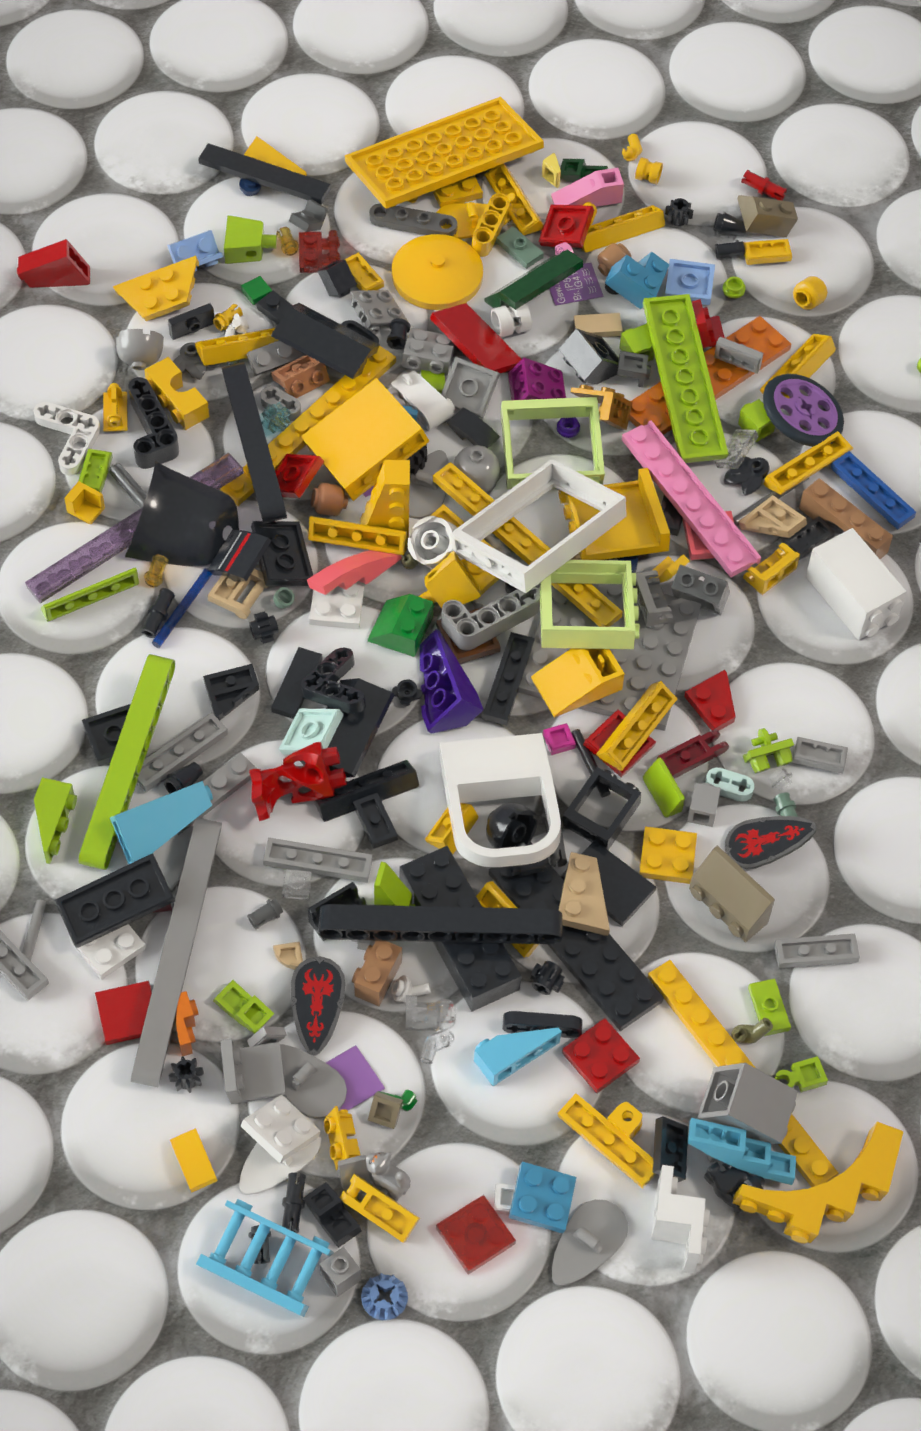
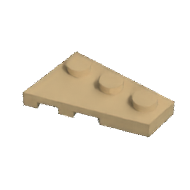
M571 852L558 910L563 914L562 925L608 936L610 928L597 858Z

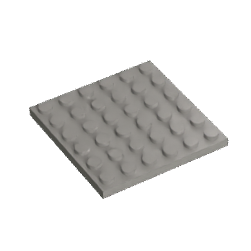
M592 584L623 611L622 618L610 627H625L622 584ZM551 585L553 626L599 627ZM664 594L668 607H671L673 622L646 627L639 608L638 621H635V623L640 624V637L635 639L634 649H610L625 673L622 690L579 707V709L606 716H611L619 709L624 715H627L648 687L659 681H662L675 695L701 604ZM540 620L534 637L535 642L518 693L543 699L531 676L571 648H541ZM671 708L655 729L665 731Z

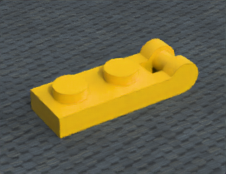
M354 1174L350 1180L351 1185L347 1191L342 1192L340 1199L383 1230L405 1243L420 1217L381 1192L359 1175ZM360 1190L367 1193L362 1202L356 1198Z

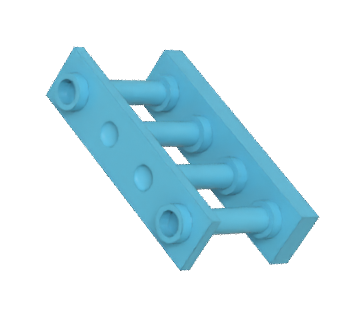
M237 1199L236 1203L227 1200L225 1206L234 1210L230 1222L215 1252H211L209 1257L201 1254L196 1265L304 1317L309 1306L302 1303L304 1299L302 1296L322 1253L327 1256L335 1253L328 1249L330 1243L316 1236L311 1241L251 1212L253 1206L242 1200ZM246 1216L259 1222L260 1225L240 1266L237 1265L234 1270L225 1266L227 1261L225 1256ZM270 1229L286 1235L266 1278L263 1277L261 1282L250 1278L253 1273L250 1270ZM296 1241L312 1249L292 1290H288L285 1295L276 1290L278 1287L276 1282Z

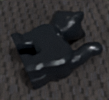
M716 1162L707 1169L704 1178L712 1185L715 1194L731 1206L735 1213H740L742 1210L740 1206L733 1204V1195L742 1184L763 1189L765 1180L763 1177L750 1174L726 1163L722 1164L726 1170L720 1171V1165Z

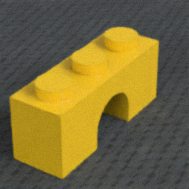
M169 357L144 369L145 377L163 408H167L170 411L171 417L176 424L180 423L187 430L209 418L208 402L195 387L185 392L176 391L183 387L182 372Z

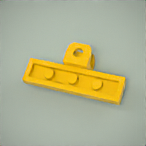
M575 1093L557 1113L561 1120L642 1189L656 1175L652 1172L653 1158L632 1141L642 1128V1113L629 1102H623L618 1105L608 1116V1119H606Z

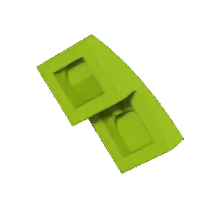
M234 980L213 1000L229 1016L254 1034L275 1014L255 995L253 997L250 996Z

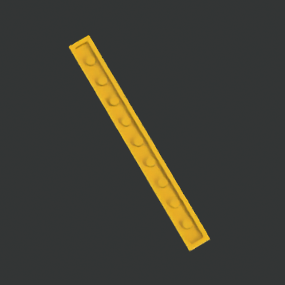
M379 346L377 353L367 359L361 375L354 379L344 375L268 444L274 469L276 470L286 454H297L306 445L301 438L303 434L375 378L379 379L396 363V356ZM247 464L220 487V491L229 495L237 506L241 505L254 493Z
M451 462L433 475V482L472 516H475L495 501ZM512 517L492 532L528 565L550 550L545 543L515 517ZM551 583L554 588L599 627H610L622 618L623 611L592 584Z
M671 960L648 973L647 978L664 997L668 1005L717 1067L747 1063L755 1068ZM791 1113L787 1125V1134L782 1143L778 1144L785 1154L796 1156V1168L811 1187L828 1182L838 1176V1171Z

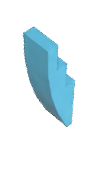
M695 1118L690 1119L688 1144L737 1169L777 1182L793 1184L795 1180L796 1156L771 1151V1143L746 1138L747 1130Z

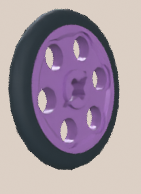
M783 374L773 378L766 385L763 394V404L767 416L773 425L791 440L813 447L837 431L842 434L844 417L841 407L834 396L818 382L802 375ZM799 390L805 391L808 396L803 395ZM781 392H785L790 398L784 397ZM818 405H822L826 411L821 410ZM781 409L786 410L790 416L783 414ZM818 422L823 423L827 429L822 428ZM799 424L804 425L808 431L803 430Z

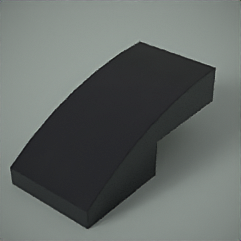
M464 407L446 423L462 440L467 438L473 445L489 448L500 438L487 423Z
M327 1182L303 1197L309 1210L338 1248L362 1232L358 1222L346 1210L340 1197Z

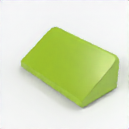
M658 758L644 773L643 781L664 817L668 818L682 812L685 797L663 759Z

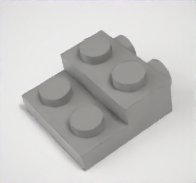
M411 328L403 352L402 367L420 371L427 370L435 374L445 373V376H448L455 344L445 334Z

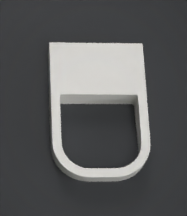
M542 733L439 743L440 765L454 843L458 852L466 860L484 867H506L536 863L546 859L555 852L560 843L561 820ZM542 796L549 832L539 842L528 846L490 849L479 846L467 836L460 803Z

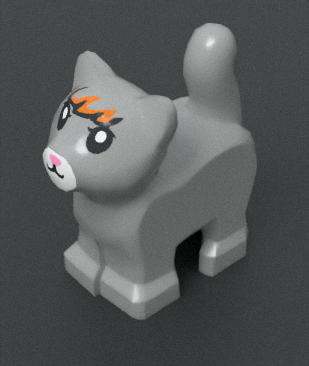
M391 1152L370 1153L366 1158L367 1170L372 1173L373 1178L370 1184L379 1190L382 1187L389 1191L386 1195L397 1202L410 1188V1177L403 1170L390 1164Z

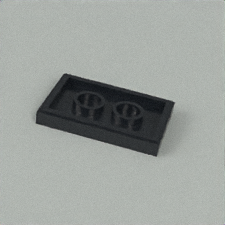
M253 521L251 525L252 533L268 537L271 540V543L259 560L265 585L309 586L307 579L313 576L300 522L273 521L263 524V521Z
M595 840L582 853V855L597 858L607 915L623 926L656 891V886ZM567 869L561 875L563 880H565Z

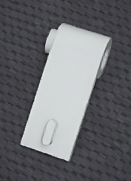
M415 370L403 374L402 377L391 382V387L396 388L399 394L418 410V418L426 430L430 431L454 416L453 411H455V407L449 398L445 399Z

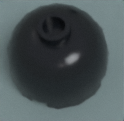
M505 803L493 810L488 816L486 825V836L491 846L499 849L519 847L522 843L525 845L530 843L537 828V820L533 818V815H536L535 812L518 803Z

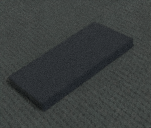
M152 853L54 901L77 949L175 902V899Z

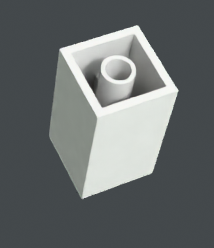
M853 528L812 549L806 578L858 641L866 636L871 637L886 625L891 626L898 621L907 591Z

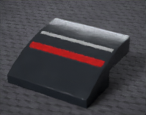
M232 530L207 570L214 576L222 575L228 576L233 581H247L271 543V540L256 533Z

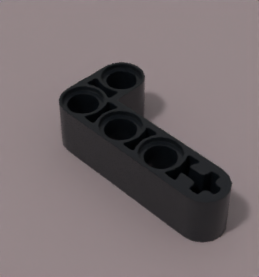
M142 377L132 379L128 384L130 402L147 433L146 436L134 442L135 462L138 467L149 469L154 467L155 461L163 464L175 459L179 455L178 437L148 380Z

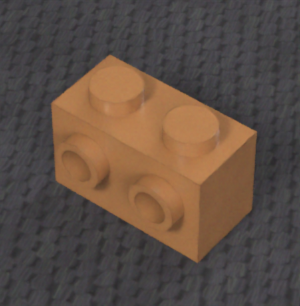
M375 941L373 946H368L363 958L365 963L362 968L358 967L352 978L355 997L376 1006H380L402 963V947L388 941Z

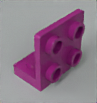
M524 357L508 373L511 400L566 398L563 373L559 369Z

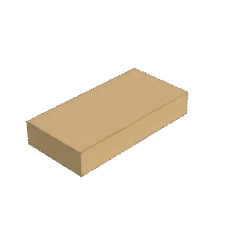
M620 313L574 315L575 329L577 328L601 337L621 336L623 332Z

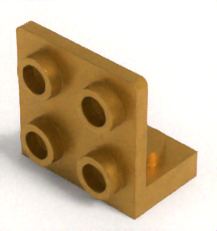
M580 385L579 388L571 387L570 392L580 398L597 397L598 403H601L599 407V420L617 429L627 430L632 402L625 399L624 394L616 393L615 389L601 387V391L593 390L594 387L588 385Z

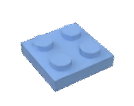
M670 259L665 296L690 294L691 303L701 299L702 304L710 305L715 264Z

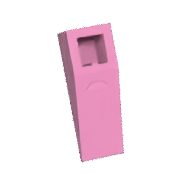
M619 168L599 170L552 193L551 197L555 205H583L586 202H591L597 207L622 203L624 183Z

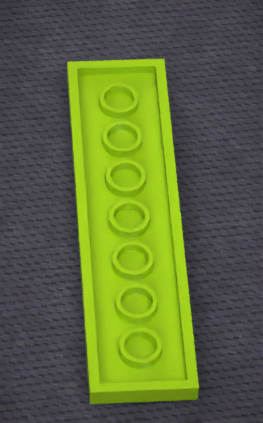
M690 294L644 298V312L678 454L685 463L727 459L728 449Z

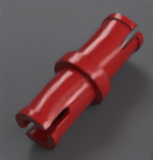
M750 170L745 172L744 178L741 180V183L758 190L759 194H766L776 200L782 201L787 193L786 188L771 182L770 178H763Z

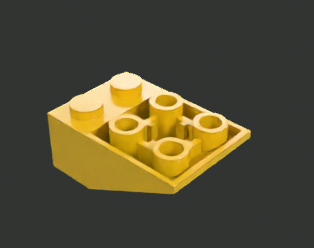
M571 648L533 674L531 679L555 718L621 691L625 673L610 649Z

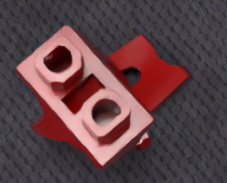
M315 742L284 758L283 765L277 768L249 770L252 780L251 799L256 807L259 821L270 818V813L273 812L274 805L281 796L293 793L291 797L292 804L333 797L335 788L347 785L343 768L333 771L329 769V766L340 764L337 747L323 749L321 742ZM296 761H304L305 765L296 766L294 763ZM303 786L311 789L306 793L299 792V789Z

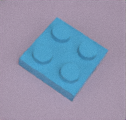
M522 1162L519 1167L508 1218L563 1234L567 1226L577 1177Z

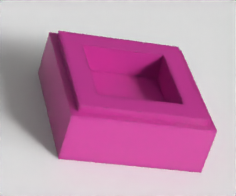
M567 723L543 730V737L551 755L576 748V743Z

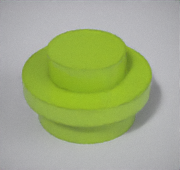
M739 277L728 278L722 288L723 293L729 298L742 297L746 289L743 280Z

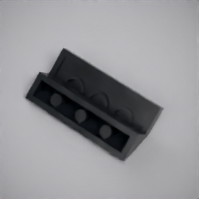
M301 303L289 307L271 335L275 339L351 379L362 374L367 359L376 354L380 344Z
M360 678L340 680L339 683L363 691L366 707L363 711L354 714L341 711L344 715L328 748L337 747L340 756V764L329 766L330 771L343 768L346 778L356 776L395 696L391 691Z

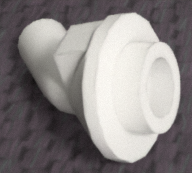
M236 313L232 323L227 327L224 337L235 335V333H247L246 329H249V325L245 317H240Z
M402 975L393 982L391 993L396 1002L408 1003L412 997L431 994V987L429 983L411 986L409 978Z

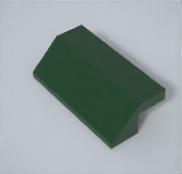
M567 249L548 258L484 298V302L492 308L501 306L509 308L510 306L516 310L583 268V260Z

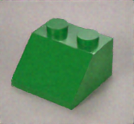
M412 594L386 600L369 635L368 642L415 657L419 645L433 619V601Z

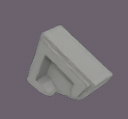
M263 1026L247 1042L249 1047L262 1045V1043L273 1039L275 1042H279L287 1034L284 1027Z

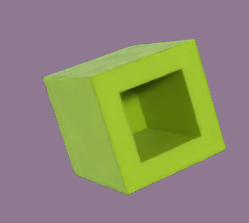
M760 399L747 403L741 408L738 425L755 442L774 432L775 426L767 416L764 404Z

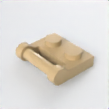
M256 569L253 570L247 581H233L228 576L221 575L209 592L208 601L234 612L241 619H247L251 613V607L264 588L269 586L265 585L263 573ZM251 580L255 581L256 584L242 604L237 602V599Z

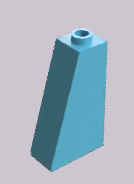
M203 781L110 817L128 865L152 854L212 806L211 800H213V796L208 785L204 786Z

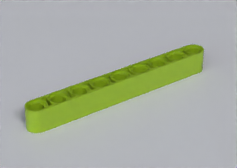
M153 654L147 656L80 850L79 864L106 870L109 866L118 840L110 817L125 812L129 808L174 675L176 663L173 659Z

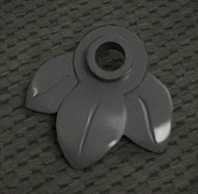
M194 342L184 344L180 349V355L173 361L182 373L187 371L198 380L202 379L207 367H220V363L205 366L200 359Z

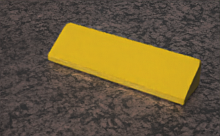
M505 164L498 165L484 174L495 193L505 194L510 199L508 214L519 232L527 235L543 229L544 224Z
M651 205L589 226L582 249L584 252H590L612 243L665 226L664 212L658 207Z
M271 328L199 341L195 343V347L202 363L208 366L248 358L247 352L279 340L271 336L275 329Z
M813 334L760 388V392L764 394V389L768 382L783 374H797L810 378L835 352L836 347L832 336ZM781 392L784 397L790 398L785 392Z
M837 431L818 445L813 446L768 474L763 485L782 495L848 451L853 450V447Z
M313 516L309 517L308 540L404 555L407 551L406 531Z
M662 681L651 684L596 755L622 771L677 701V697Z

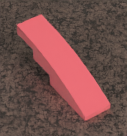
M373 550L365 551L344 558L324 568L307 579L309 588L324 595L337 586L347 590L358 581L367 585L400 561L402 557L392 553Z

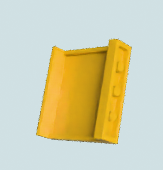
M377 378L301 436L309 450L323 459V465L340 483L353 501L377 483V477L384 460H407L430 442L421 426Z
M648 468L638 469V480L603 485L626 497L627 516L579 552L581 560H605L669 551L670 531ZM561 490L558 491L560 504L564 503L565 520L570 521L568 523L569 534L600 512Z

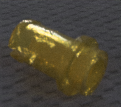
M288 227L280 228L276 235L280 240L282 252L288 256L295 255L299 248L298 242L294 240Z
M162 555L153 556L149 571L144 575L145 583L148 586L158 587L163 583V573L168 564L166 557Z

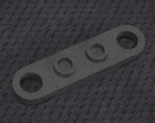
M381 203L373 205L369 210L371 223L379 227L381 225L382 227H389V229L423 235L443 234L449 236L456 235L458 229L457 220L450 215L400 206L385 209ZM380 211L381 213H386L384 217L375 216L376 214H378V212L380 213ZM445 223H447V225L449 223V225L452 226L448 229L441 228V226H443V224L445 225Z

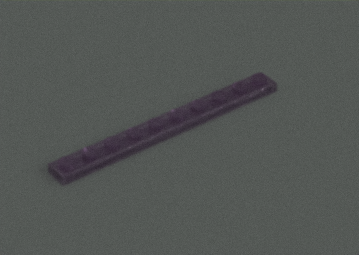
M227 453L190 478L219 490L244 474L243 467L233 456ZM142 508L26 581L27 589L41 604L127 549L136 530Z

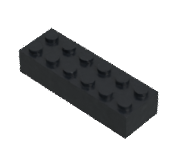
M448 846L399 867V878L411 891L412 904L416 906L482 907ZM433 942L471 1012L520 990L521 974L503 943Z

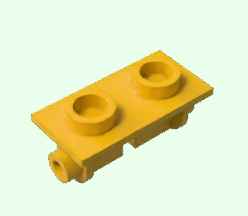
M117 383L110 384L107 392H103L104 432L128 431L127 392H122L121 387Z
M335 1106L325 1117L324 1130L329 1136L330 1157L334 1160L335 1168L338 1170L339 1160L360 1156L361 1154L357 1139H347V1136H354L356 1134L352 1114L348 1113L347 1109L339 1111L338 1106Z

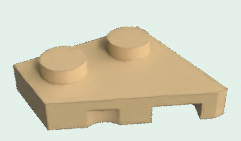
M773 495L738 521L739 527L742 530L790 538L807 525L806 517Z

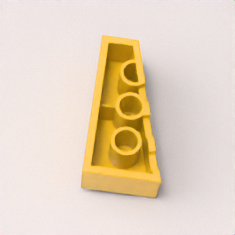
M384 460L377 477L376 486L371 491V498L367 501L365 512L361 515L360 524L406 531L407 538H409L410 460Z

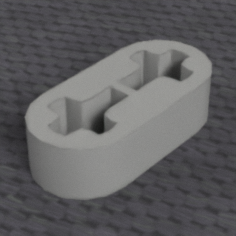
M274 386L262 389L260 394L261 405L266 410L286 421H294L301 415V404L298 399Z

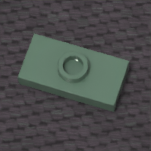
M514 226L496 237V243L526 269L543 259L544 252Z

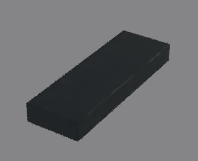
M298 647L272 704V713L292 719L295 718L305 699L302 695L300 683L302 679L321 663V653Z

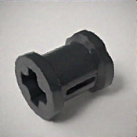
M401 318L391 321V332L386 340L390 348L395 350L405 348L406 336L411 328L408 321Z

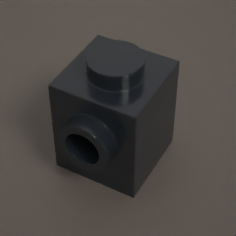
M336 260L318 270V274L329 296L338 295L341 298L348 295L351 291L350 289L357 285L346 260Z

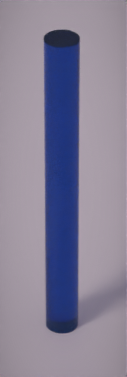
M206 568L152 641L153 646L156 648L162 646L212 576V573Z

